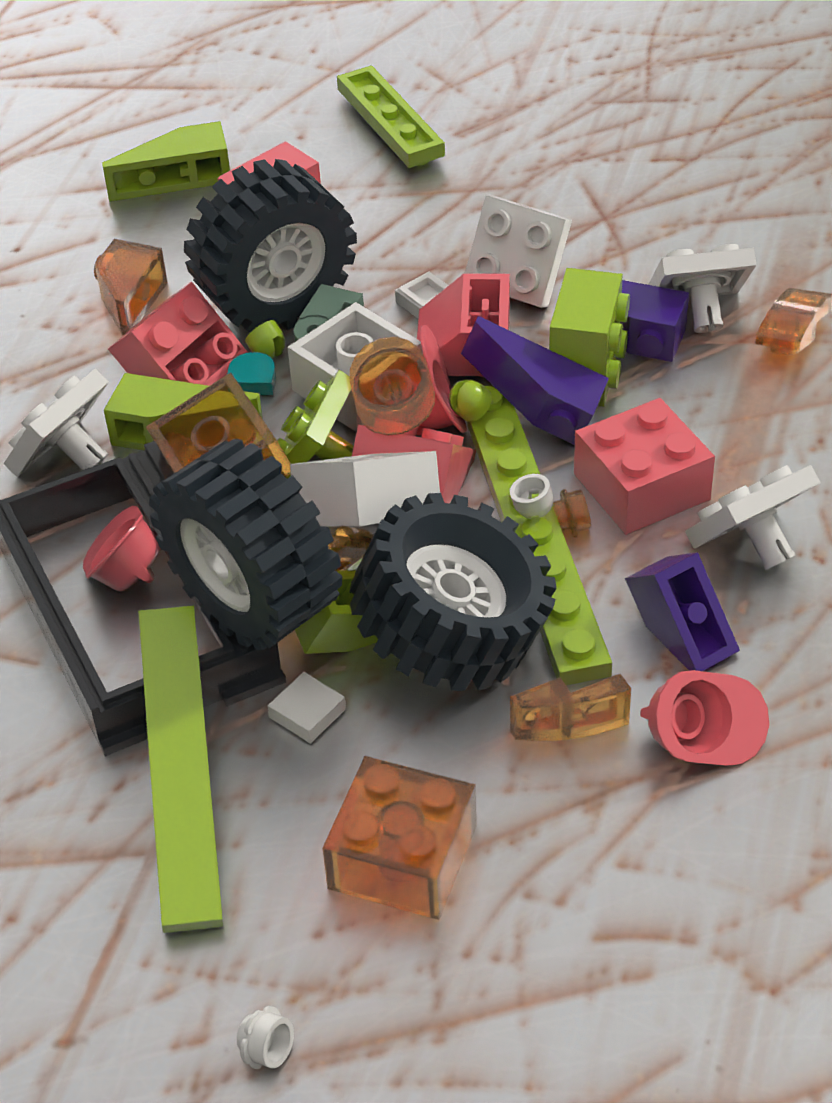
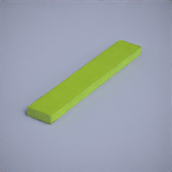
M194 605L139 610L163 933L223 927Z

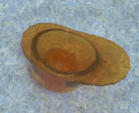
M398 337L379 338L365 345L354 357L350 367V385L357 414L365 427L374 433L388 436L404 434L418 427L429 417L435 405V391L426 359L419 347L407 339Z

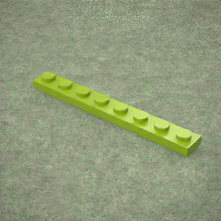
M493 385L484 386L492 394L491 405L483 417L474 422L466 421L501 522L508 516L519 525L515 533L520 538L530 534L538 543L533 553L534 556L546 555L551 564V568L546 576L555 578L557 589L552 598L556 600L553 610L541 628L540 633L559 687L612 677L611 657L553 506L545 516L539 517L537 515L529 519L520 515L513 505L510 496L512 484L522 476L540 474L515 407ZM539 493L531 494L532 498L539 496Z

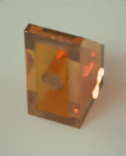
M114 238L104 253L98 256L94 265V276L98 280L101 299L120 333L125 335L143 319L168 283L162 248Z

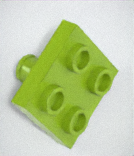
M340 369L327 384L319 380L307 395L303 403L306 406L304 410L296 406L281 427V430L287 433L285 439L279 438L264 460L273 456L282 464L281 474L288 479L291 477L290 464L308 462L314 454L322 460L351 457L354 445L333 432L331 428L356 380Z

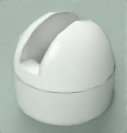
M540 474L522 476L510 488L513 505L523 517L529 519L537 515L543 517L551 510L554 502L550 482L545 476ZM539 493V496L532 498L531 494Z

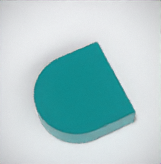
M249 352L237 356L229 364L225 381L226 389L259 393L260 395H273L276 383L273 359L259 352Z

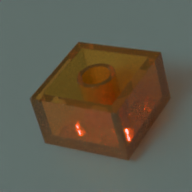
M231 372L146 426L174 473L225 440L230 442L233 439H239L243 441L245 447L250 443L260 447L264 460L273 456L282 464L281 474L284 477L291 474L290 461Z
M364 756L322 847L327 889L440 920L477 827L476 784Z

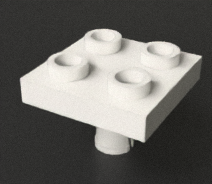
M486 195L465 274H510L511 298L541 308L548 307L572 220L496 196Z
M724 244L706 253L694 254L692 249L671 251L666 254V257L661 258L648 285L689 292L694 318V331L704 333V327L708 326V332L719 330L724 325L721 319L718 295L736 294L740 291L757 266L754 247L739 249L737 244Z
M96 368L82 380L76 375L72 376L55 393L54 396L57 398L48 407L43 403L39 404L24 418L21 423L24 427L9 441L13 450L3 464L18 477L56 445L82 470L101 464L109 453L103 450L78 424L84 419L109 381Z
M786 465L764 476L759 482L749 487L746 485L718 499V502L697 512L701 521L687 529L685 533L693 548L696 549L736 528H739L740 531L745 529L764 564V569L767 570L796 555L791 550L773 516L777 512L776 508L821 482L812 465L794 473Z

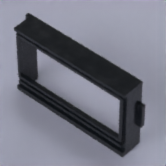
M156 441L144 444V451L136 454L130 453L122 459L118 457L0 500V549L104 756L148 739L144 680L142 678L110 692L106 691L27 537L131 498L135 500L156 536L161 534L151 524L150 514L155 510L149 506L150 496L155 494L152 491L153 488L173 475L175 471ZM165 551L166 555L168 556V558H169V560H170L171 558H170V556H169V553H168L167 551ZM178 574L183 584L186 585L180 574ZM193 597L192 599L200 611L202 604L196 597ZM201 612L221 646L199 656L203 707L222 699L226 706H230L286 683V675L281 669L278 643L264 650H256L253 644L245 647L239 644L235 632L232 636L228 637L219 628V621L215 617L209 620Z

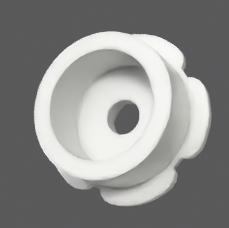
M266 1006L263 1010H256L253 1014L246 1016L237 1032V1046L240 1049L241 1058L244 1063L250 1064L254 1069H260L262 1065L272 1069L279 1067L289 1055L294 1040V1027L291 1020L281 1016L279 1010L273 1006Z

